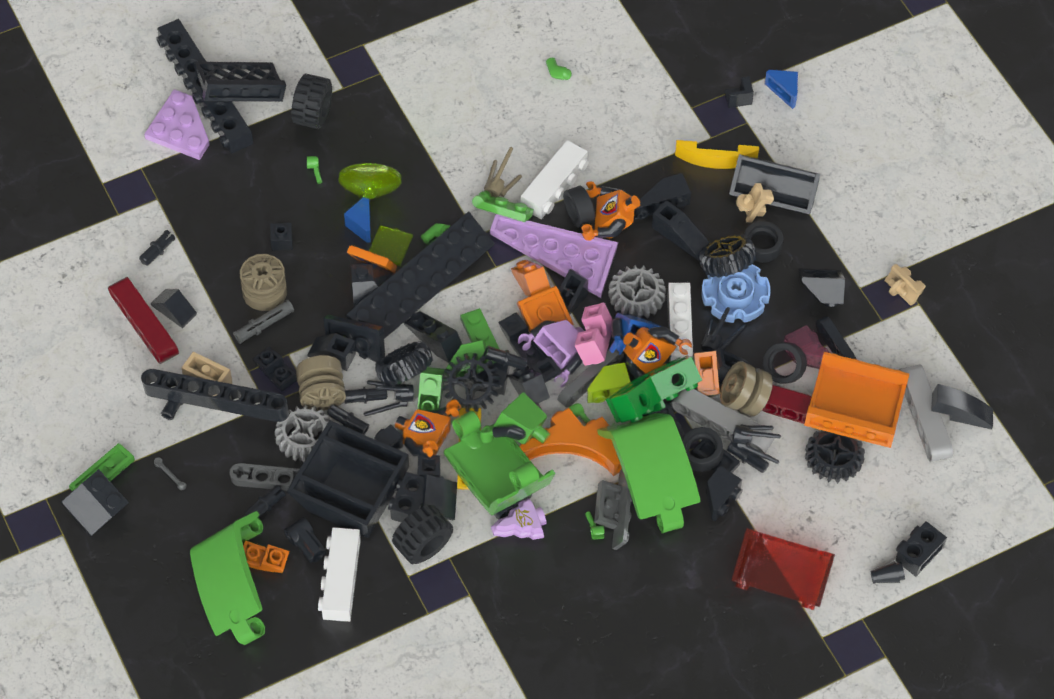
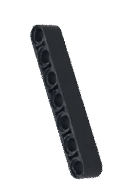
M148 369L141 375L145 394L150 397L275 422L285 421L289 416L287 399L280 393L157 369Z

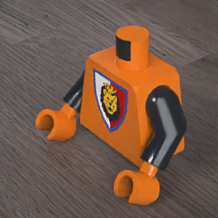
M587 182V187L592 189L586 190L589 197L594 198L598 194L600 196L597 197L595 230H593L590 224L583 225L581 227L583 238L591 241L595 236L608 239L617 237L625 228L633 223L634 209L640 206V200L635 195L630 196L625 190L604 186L597 188L594 182Z
M663 326L650 329L641 327L635 335L627 333L623 339L626 345L623 351L627 354L625 361L628 371L636 379L662 366L677 348L676 345L679 346L681 354L688 355V351L683 349L682 346L688 345L692 348V343L689 339H679V335Z
M456 399L449 401L446 407L437 410L424 411L418 409L414 412L411 419L402 416L397 418L395 428L403 431V444L412 456L427 455L432 457L437 454L450 432V416L457 417L459 415L457 409L462 407Z

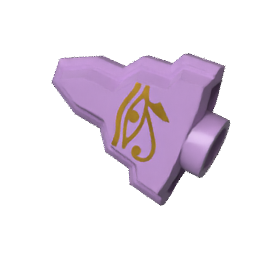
M527 498L519 502L518 507L511 509L507 517L499 519L491 526L493 536L508 537L516 535L519 538L530 537L532 540L544 538L542 525L546 524L545 514L541 507L535 508L531 500Z

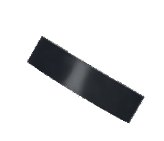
M517 312L498 322L517 355L527 359L526 367L542 374L545 383L562 374L561 369L551 356L548 357L533 340L528 350L522 349L527 341H522L518 344L521 334L529 335L530 333L528 326Z

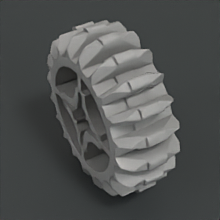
M634 265L633 269L626 266L625 272L619 270L618 274L613 276L609 284L608 296L610 303L615 305V311L621 310L622 314H629L639 318L644 315L648 319L650 313L655 315L657 309H661L665 301L666 288L664 281L660 279L659 273L653 274L652 268L647 271L645 266L641 269H637L636 265Z
M306 404L303 407L304 409H299L296 406L294 412L289 410L288 418L276 424V444L279 445L281 452H285L287 458L293 455L294 461L298 458H301L303 462L306 460L316 443L314 437L318 435V432L324 430L330 420L328 415H324L322 409L317 411L315 406L308 409ZM295 427V430L291 432L292 435L287 436L289 431Z

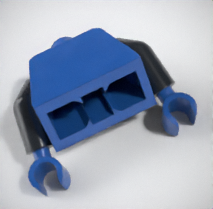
M617 313L611 322V333L614 342L609 350L611 353H614L617 349L619 355H621L626 347L622 339H624L627 333L635 335L641 327L650 329L662 326L639 317Z

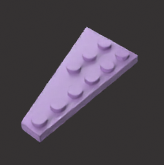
M499 214L495 215L490 229L492 236L563 277H566L568 271L573 269L588 279L589 292L600 298L602 297L618 242L598 237L587 241L581 233L532 221L522 222Z

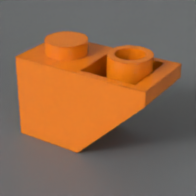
M522 260L516 263L515 267L511 268L512 274L526 296L530 297L550 288L543 266L528 260Z

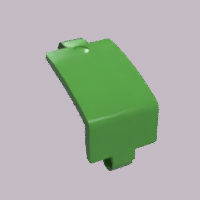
M471 410L452 421L453 429L460 442L446 448L443 453L465 485L490 515L502 511L551 483L556 474L554 470L548 471L543 476L514 439L494 437L491 442H482L480 432L483 430L480 431L481 423L474 411Z
M654 413L643 416L641 420L631 423L630 420L623 423L615 422L611 426L597 429L598 435L612 440L638 518L645 519L657 515V524L661 534L682 528L684 521L681 508L699 503L700 496L686 450L673 417L669 414Z
M257 511L233 522L193 546L190 550L197 588L214 634L218 636L231 629L237 641L243 645L251 643L265 633L264 623L259 618L253 617L248 620V618L261 612L262 606L243 547V542L252 539L263 530V525L258 518L259 513Z

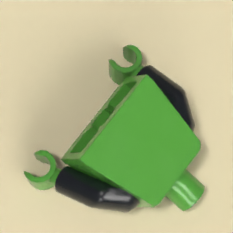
M523 392L501 412L493 429L489 425L483 428V431L480 432V439L482 442L488 443L494 437H508L515 439L521 444H526L534 437L543 444L551 433L542 427L547 419V415L542 411L539 403L533 402Z

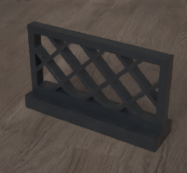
M194 62L195 71L203 88L202 97L204 101L283 102L286 83L285 80H280L273 62ZM241 69H246V70H248V71H250V72L247 73V72H245V71H243V70H241ZM215 74H218V75L222 76L223 78L221 79V78L215 76ZM237 74V75H239V76H241V77H243V78L240 79V78H238V77H236V76H234V75Z

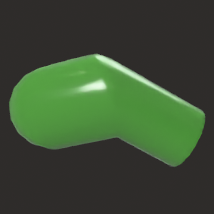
M548 58L546 60L552 78L560 80L571 78V70L558 66L555 58Z
M434 224L421 235V239L428 244L448 229L450 225Z

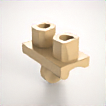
M755 183L749 194L738 196L736 204L740 211L746 212V222H753L756 216H764L766 213L765 204H771L774 197L771 190H763L761 183Z
M897 264L893 265L891 272L885 278V281L891 286L889 293L892 296L899 294L910 306L915 304L919 295L925 289V284L918 280L914 281L911 278V271L906 266L900 268Z

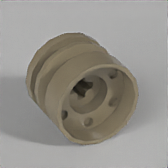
M257 254L249 257L242 264L240 281L243 298L247 305L259 311H270L284 302L287 296V285L284 266L279 259L268 254Z
M320 355L305 359L298 364L296 374L298 385L300 386V402L303 407L306 404L308 409L315 406L317 411L321 409L324 411L328 410L332 404L340 406L345 401L346 393L342 380V366L337 358Z

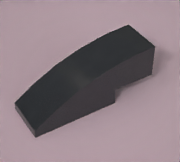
M937 384L932 392L931 411L950 415V421L992 430L993 408L966 392Z

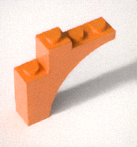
M570 408L558 411L552 416L550 428H545L551 434L543 444L537 439L532 438L526 444H520L519 446L529 460L548 454H574L600 464L613 476L617 475L622 469L612 440L598 435L597 429L609 426L603 417L596 420L592 419L583 426Z

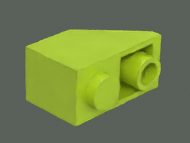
M625 363L604 366L587 389V403H602L606 398L630 382Z

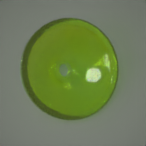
M372 163L348 166L340 171L338 177L340 185L345 190L367 199L382 197L394 192L401 185L402 180L397 170L385 165Z

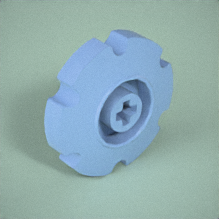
M753 264L748 269H743L742 272H737L727 277L721 276L717 278V276L710 277L708 275V279H704L702 284V300L705 306L712 307L711 314L718 319H721L725 309L729 307L730 310L725 319L726 322L734 323L735 319L748 322L759 317L764 312V304L769 303V280L767 277H761V270Z

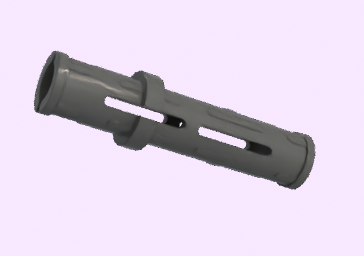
M286 300L257 319L249 320L247 325L234 331L233 335L237 342L241 344L254 335L258 336L262 333V330L294 312V307L289 300Z

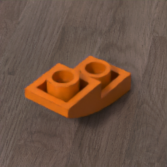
M248 541L244 542V552L250 568L283 573L290 551L269 544L266 548Z

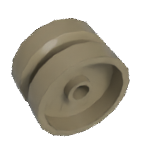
M743 361L737 362L727 372L723 380L720 392L721 403L725 407L738 410L749 417L756 416L765 407L770 397L773 383L771 374L759 368L755 369L752 365Z

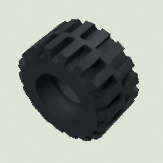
M307 73L303 74L298 81L293 96L291 108L293 123L316 129L321 128L328 116L332 100V83L330 79Z
M426 505L412 512L399 524L392 536V543L410 564H419L436 555L446 545L452 536L453 525L435 505Z

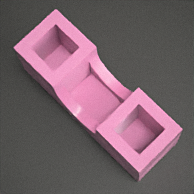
M605 303L584 308L582 322L586 331L578 333L575 348L585 366L599 364L605 361L612 334L611 322L613 319Z

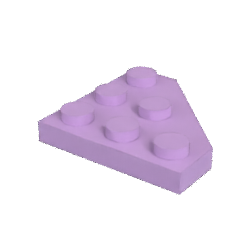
M174 89L145 132V139L200 160L209 146L207 134L192 96Z

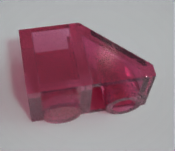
M806 325L785 336L784 342L794 343L803 350L808 367L820 369L824 352L829 353L827 348L822 347L814 331H811ZM785 350L790 356V358L793 360V362L796 363V358L793 355V353Z

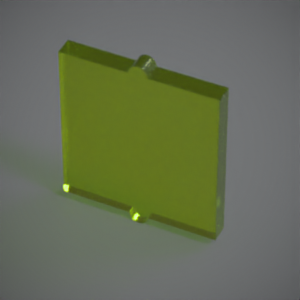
M380 225L369 252L388 258L394 264L401 266L413 234L399 231L398 228L392 229Z

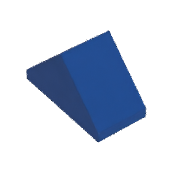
M768 70L766 72L765 85L792 109L795 108L798 93V72Z
M364 196L344 214L345 226L365 242H371L369 196Z

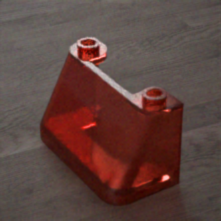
M747 528L731 581L736 582L735 587L748 590L749 586L800 601L802 602L801 607L814 610L815 606H821L836 555Z

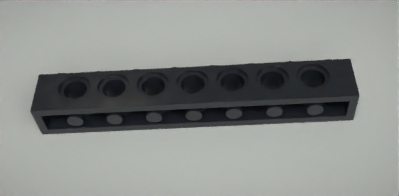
M176 19L158 27V37H156L160 48L164 47L168 61H173L177 75L183 77L186 89L192 91L194 102L200 104L203 116L211 121L210 125L213 132H218L222 146L224 148L227 147L232 154L252 145V132L232 101L203 100V88L195 71L194 62H206L181 21Z

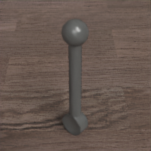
M155 458L154 465L160 467L178 485L179 490H185L186 483L181 482L163 464L161 458Z

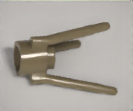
M513 147L509 148L494 178L497 160L493 161L487 183L484 186V191H488L492 197H504L507 191L522 178V175L519 174L505 188L504 181L500 178L511 156Z

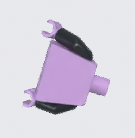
M545 320L533 328L529 335L521 334L518 344L522 341H527L522 349L528 350L533 340L548 357L551 356L560 369L564 368L565 370L562 374L554 378V382L559 377L563 378L564 382L560 387H564L568 381L569 374L572 375L582 364V360L575 348V342L578 333L584 330L581 327L574 328L566 320L560 322Z

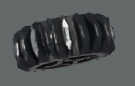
M744 235L721 237V239L714 240L713 243H708L707 247L702 248V251L699 253L700 266L706 275H710V277H727L728 275L742 272L743 269H748L754 263L753 261L756 260L755 245L749 237Z
M422 341L408 343L405 346L394 349V351L378 361L375 366L377 377L383 385L394 386L408 381L421 374L422 371L431 365L433 361L431 350Z
M467 353L464 354V361L458 356L456 357L458 362L456 366L453 362L449 363L453 368L452 371L444 370L449 377L442 378L443 382L448 383V385L442 386V390L449 391L445 394L446 399L452 398V400L456 399L462 407L458 410H461L466 405V412L470 411L471 406H473L475 412H478V405L480 404L483 409H487V405L484 402L488 400L490 404H493L494 401L490 396H499L494 391V388H501L499 383H495V381L501 379V376L493 375L498 371V368L493 367L489 369L493 362L489 360L485 363L486 357L483 355L479 361H477L478 356L476 353H473L472 360H470ZM470 366L466 376L456 378L462 369ZM477 366L487 372L489 381L478 379ZM474 377V381L478 383L473 384L472 388L469 389L470 386L464 382H470L471 378ZM454 384L465 387L466 400L457 395ZM487 388L481 397L473 400L477 390Z
M823 430L821 432L816 431L813 437L808 439V444L805 447V460L807 461L808 468H812L813 475L819 473L820 480L826 477L828 483L831 479H835L838 484L841 478L845 482L849 480V476L854 478L856 473L861 470L865 460V450L862 448V441ZM834 450H837L835 459H833Z

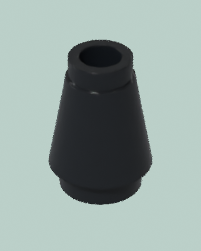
M893 561L875 570H870L873 584L900 583L901 580H905L902 562L896 563V561Z

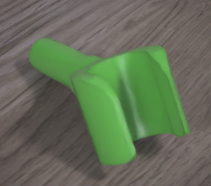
M307 156V169L314 168L317 183L321 184L322 179L319 172L318 157Z
M576 403L569 407L576 417L580 416L586 424L590 421L584 413L581 404Z
M586 512L585 515L591 527L592 539H604V526H596L591 513Z

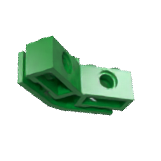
M687 355L634 379L606 398V402L616 423H623L629 420L631 423L641 420L644 414H650L665 408L663 399L666 398L667 401L679 396L678 392L684 389L690 391L698 387L697 383L702 381V378L692 357ZM678 373V382L672 384V376Z

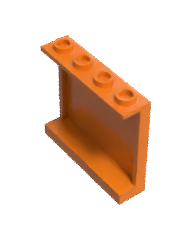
M824 352L804 426L891 448L909 373Z

